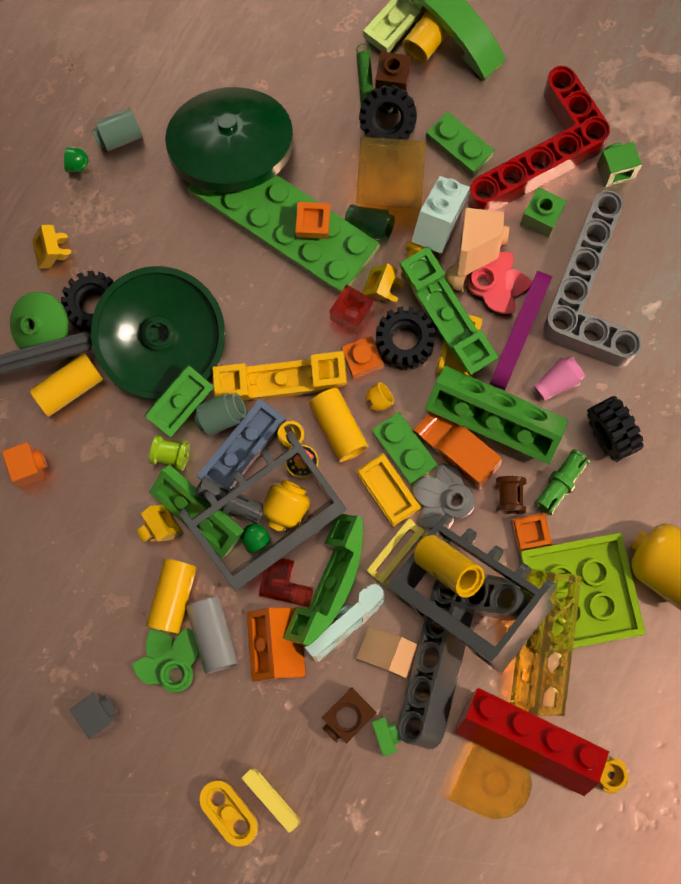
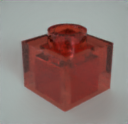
M346 284L329 311L330 320L359 335L375 309V300ZM354 310L358 315L354 318L348 315L347 312Z

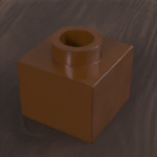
M380 51L375 88H381L383 85L389 87L394 85L398 86L400 90L404 89L407 91L411 56Z

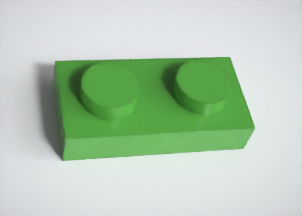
M448 111L426 132V139L472 177L494 156L495 150Z
M187 364L144 416L171 438L211 392L214 386Z
M397 412L372 429L373 436L410 486L437 468L438 464L400 412Z

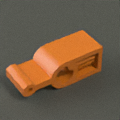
M429 412L413 429L420 439L431 446L448 465L458 469L462 476L478 490L501 466L502 457L468 429L432 412Z

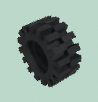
M383 85L381 88L373 89L365 97L359 113L360 128L365 132V137L368 140H373L375 145L382 144L384 147H389V145L393 144L394 146L400 145V142L406 141L415 129L417 110L413 98L408 95L407 91L404 89L400 90L398 86L394 85L392 87ZM392 104L399 109L401 119L395 127L384 128L378 124L376 111L380 106Z
M87 271L88 276L84 277L81 272L76 274L79 278L76 282L72 278L68 281L70 288H63L62 292L65 297H61V304L64 306L67 318L72 325L81 332L85 330L86 333L91 334L94 313L84 312L81 309V301L84 296L91 292H98L103 295L114 281L109 276L106 278L102 272H98V275H95L94 271Z
M403 306L397 307V312H393L391 309L387 312L386 318L382 316L379 326L376 328V345L379 354L382 356V361L385 364L387 362L391 363L390 367L394 369L397 366L402 367L401 370L407 371V367L412 366V369H416L419 363L424 364L428 356H431L433 352L435 328L432 327L431 319L429 317L426 319L424 317L425 313L421 310L419 313L414 312V307L409 306V311H404ZM400 328L412 329L417 334V344L408 350L398 348L392 340L395 331Z
M611 396L587 409V418L590 420V427L594 430L592 432L594 437H597L600 447L603 446L604 452L610 456L611 460L619 462L642 450L644 444L642 443L643 436L639 434L641 432L640 428L636 426L634 416L629 414L630 410L628 407H624L623 401L618 400L616 396Z

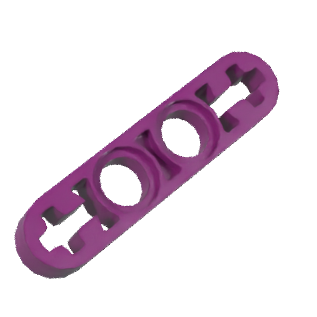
M537 270L492 376L490 385L505 391L553 276Z

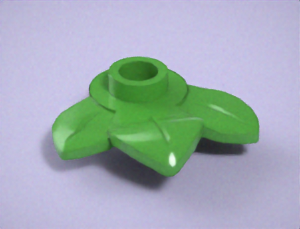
M186 628L174 640L173 637L164 632L150 630L146 640L147 657L139 659L132 664L136 675L144 683L161 684L169 692L179 693L186 690L193 680V669L191 666L199 655L193 632ZM174 669L182 671V678L178 682H173L170 677Z

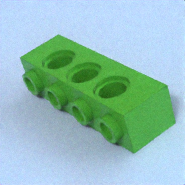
M446 365L437 378L425 410L547 464H550L569 420Z

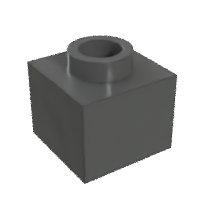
M91 693L69 710L89 739H97L119 722L114 715L118 712V709L106 694L102 697L99 693Z

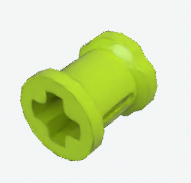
M156 435L150 448L149 463L156 465L159 462L176 466L178 471H183L189 458L190 442L184 441L180 444L164 440L163 436Z

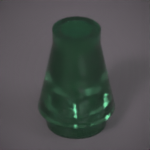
M351 204L345 215L347 222L377 241L380 238L387 240L395 224V216L389 214V211L386 209L361 207Z

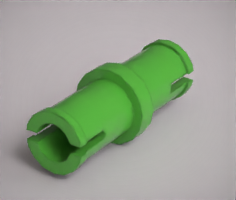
M572 449L559 470L552 472L549 476V484L538 499L534 501L535 506L539 507V510L547 515H553L554 510L564 496L574 490V482L590 463L589 458H585V454Z

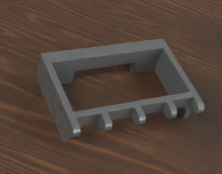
M292 432L285 435L291 447L276 459H273L267 450L261 452L260 454L267 465L247 480L244 479L238 470L232 473L240 485L222 498L216 500L210 490L204 493L211 504L204 511L193 518L184 508L178 512L235 592L347 510ZM296 454L329 501L307 516L308 519L258 556L255 558L252 556L230 572L197 525Z
M446 513L427 536L436 535L448 544L454 543L533 596L532 600L496 646L492 645L414 589L427 573V571L415 563L414 552L389 582L387 588L406 606L422 617L426 615L466 644L475 656L502 674L554 607L549 597L555 591L556 584L551 580H547L539 589L525 580L530 574L531 567L523 563L513 572L498 562L504 552L502 548L494 546L488 554L484 553L472 545L477 537V532L469 528L460 537L449 529L454 522V518Z

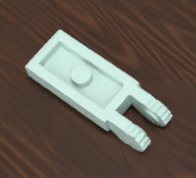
M371 584L367 586V589L364 588L359 592V602L353 607L350 604L343 607L335 617L336 621L317 640L305 647L315 662L321 661L376 613L379 607L385 604L384 590H382L379 584Z

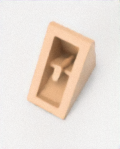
M368 627L356 659L409 680L418 645L401 636Z

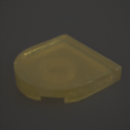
M473 742L448 799L486 818L504 819L518 813L529 799L532 788L530 770Z

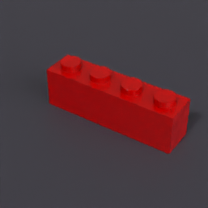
M477 688L467 701L455 730L456 734L582 796L587 795L600 783L609 754L608 750L480 688Z

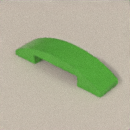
M411 0L420 11L425 7L463 49L465 54L462 58L483 81L505 62L506 58L493 34L466 0Z
M429 247L400 262L399 265L427 317L431 319L432 325L464 370L471 376L499 358L482 330L478 331L445 280V272Z
M341 514L334 519L324 542L326 546L333 549L331 557L309 608L296 607L283 639L309 646L325 632L341 610L351 590L359 566L363 543V519L361 517Z

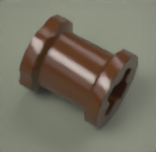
M521 476L497 477L499 505L496 506V512L506 515L526 513V506L523 505V486L527 484V479Z

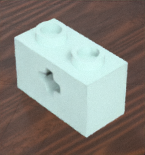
M439 176L420 210L411 242L423 247H429V249L442 254L461 217L470 187L460 184L454 179Z

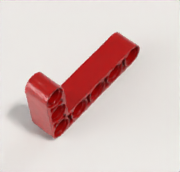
M557 66L550 70L543 94L545 101L564 128V131L475 178L470 186L468 196L469 208L495 211L602 152L610 134V126L571 68ZM560 84V85L564 86L565 88H564V89H559V88L555 87L554 85ZM571 109H577L582 114H575ZM587 134H594L599 139H591ZM559 149H568L572 154H564ZM540 163L545 168L537 169L532 164ZM512 177L516 179L518 183L509 184L504 180V178ZM485 192L490 195V198L482 199L476 194Z

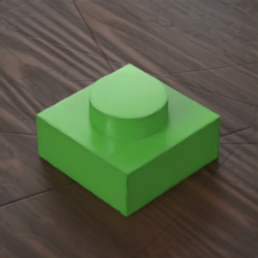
M385 717L373 721L372 725L383 757L396 753L395 744L401 743L395 723L387 724Z

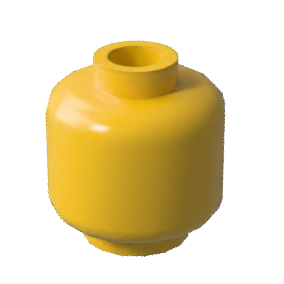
M282 479L281 484H272L263 501V516L268 519L266 525L280 532H285L287 528L298 527L310 506V499L305 495L307 490L298 484Z

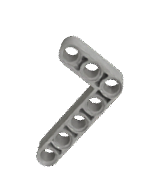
M606 190L597 194L591 205L544 323L543 331L546 338L553 343L610 365L623 367L630 364L641 348L640 337L636 332L583 312L584 305L623 207L622 198L619 194ZM599 207L610 209L612 214L602 213ZM587 235H596L600 238L601 242H592ZM576 263L587 264L590 271L578 269ZM573 291L579 296V299L570 300L564 292ZM560 319L565 321L568 328L564 330L558 329L553 324V320ZM592 331L596 333L599 341L593 342L588 340L584 332ZM624 343L628 346L630 353L624 354L619 352L615 344Z

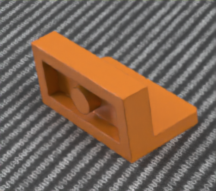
M269 607L247 612L252 682L305 676L303 645L283 639L296 608Z

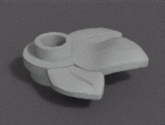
M440 464L437 469L436 478H421L411 485L412 494L420 504L424 505L417 519V523L422 527L433 529L446 513L456 519L465 518L471 514L475 507L473 492L464 486L462 474L451 465ZM458 495L462 496V504L453 506V498Z

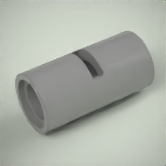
M219 597L203 599L186 606L205 674L221 671L239 664Z

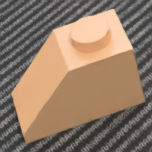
M474 208L465 209L457 276L464 277L498 259L501 245L507 246L509 226H504L505 212Z

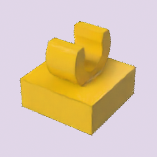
M41 225L32 239L38 269L51 268L56 259L66 260L71 254V249H61L58 247V244L66 242L68 235L62 232L55 233L54 225Z
M388 263L371 268L361 297L369 302L379 300L385 303L397 302L398 298L391 294L390 289L391 287L400 288L404 285L400 278L395 277L398 269Z
M151 505L140 513L146 521V524L136 531L142 542H146L149 539L151 542L156 539L158 542L174 540L183 533L171 512L164 505Z

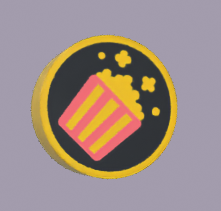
M302 445L318 468L319 460L315 450L307 445ZM296 454L285 461L287 471L292 477L299 480L312 477Z

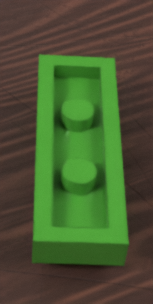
M171 465L161 470L149 491L151 495L186 526L187 524L179 515V511L184 508L193 518L211 505L209 501L196 497L195 491L197 488ZM221 509L197 525L215 552L222 558L232 551L244 532Z

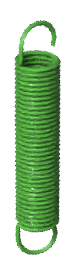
M361 43L356 48L361 105L365 97L373 90L370 47L366 43ZM365 44L368 46L369 51L363 50L358 52V47Z

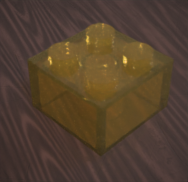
M360 137L356 204L421 209L426 141Z

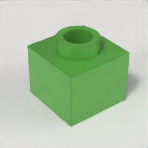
M634 142L623 145L622 143H614L602 151L597 166L604 185L607 187L635 179L642 163Z
M538 187L523 213L520 224L550 237L567 201Z

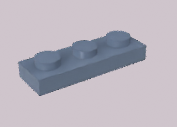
M259 399L197 474V477L202 480L203 476H206L231 489L237 483L232 473L238 470L242 476L277 434L279 426L287 421L286 418L262 399Z

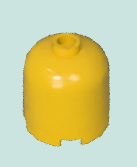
M663 523L655 526L648 534L642 530L631 545V548L636 551L631 561L632 571L642 583L681 611V528L673 524Z

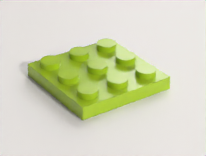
M622 532L525 550L519 553L521 564L525 563L531 567L530 574L525 580L539 589L547 580H551L556 584L555 591L549 597L554 607L536 629L542 655L646 635Z

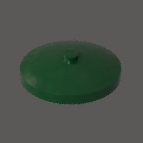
M243 87L213 89L188 100L172 116L165 135L168 157L174 170L190 184L215 192L243 191L267 182L279 173L288 162L294 143L291 119L284 107L274 98L263 92Z
M151 266L136 269L121 276L106 289L98 301L93 314L91 340L99 365L116 385L136 396L158 399L187 364L206 380L213 373V367L218 365L223 353L225 324L218 302L202 282L190 274L175 268Z

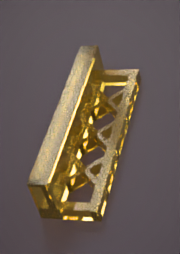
M531 568L530 574L525 580L539 589L547 580H551L556 584L555 591L549 597L554 607L516 655L510 703L536 716H565L582 576ZM558 581L569 582L567 596L560 602L556 596ZM560 616L564 621L563 631L555 637L552 632L553 622ZM556 651L559 655V665L551 673L548 668V659ZM552 686L555 691L554 706H543L544 693Z

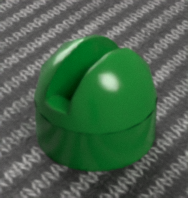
M66 146L64 153L65 172H82L88 165V156L84 150L78 147Z
M253 523L243 529L244 532L241 535V539L246 551L249 553L258 551L271 542L267 530L262 525Z

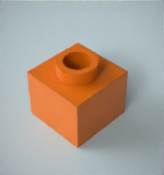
M25 442L2 451L11 481L18 487L24 488L46 479L43 469L47 468V463L41 449L36 450L30 443Z

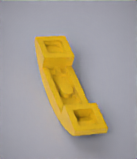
M344 351L313 354L311 359L247 366L245 363L215 366L213 367L214 395L217 397L226 392L229 394L236 392L243 401L311 394L347 385Z

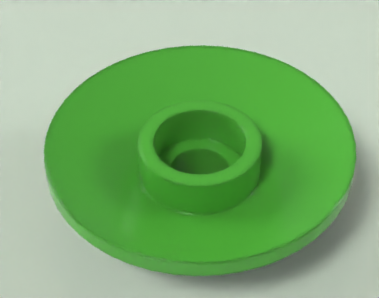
M31 292L22 296L14 305L10 316V331L13 340L20 349L67 337L68 318L63 305L54 296L45 292ZM32 320L35 323L34 329H32Z

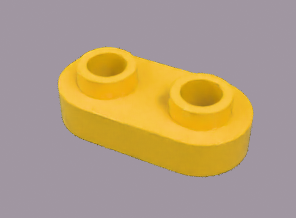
M216 780L204 786L199 797L200 806L229 844L237 847L246 846L251 843L258 833V820L232 785L223 780ZM217 791L222 792L225 796V802L222 805H216L213 802V795ZM238 820H243L247 824V831L243 834L235 830V823Z

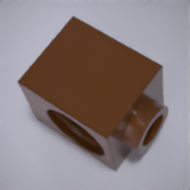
M351 687L322 716V719L326 722L322 729L336 743L343 739L347 744L377 712ZM345 707L352 708L357 713V722L349 729L342 728L337 722L338 712Z

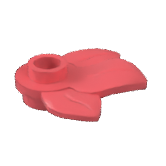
M499 252L498 259L471 272L467 277V286L470 292L478 297H483L489 309L501 314L514 313L516 305L513 298L524 294L532 284V281L526 275L512 269L514 255L511 252ZM483 278L489 284L487 286H480L477 280Z

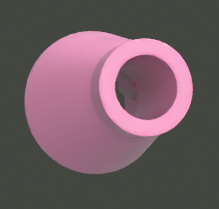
M573 357L560 358L540 381L533 386L540 397L546 401L550 397L579 386L580 381L585 378V374Z

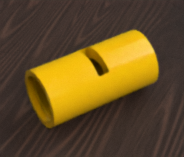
M427 10L403 40L402 46L411 58L425 63L448 33Z
M83 353L29 391L43 412L50 417L104 379L87 355Z
M338 388L328 389L310 400L309 405L339 462L350 460L368 449L369 446Z
M429 535L417 544L414 551L415 563L456 594L467 598L477 593L481 588L485 578L483 568L436 535Z
M172 559L163 560L145 626L179 634L197 570L196 566Z

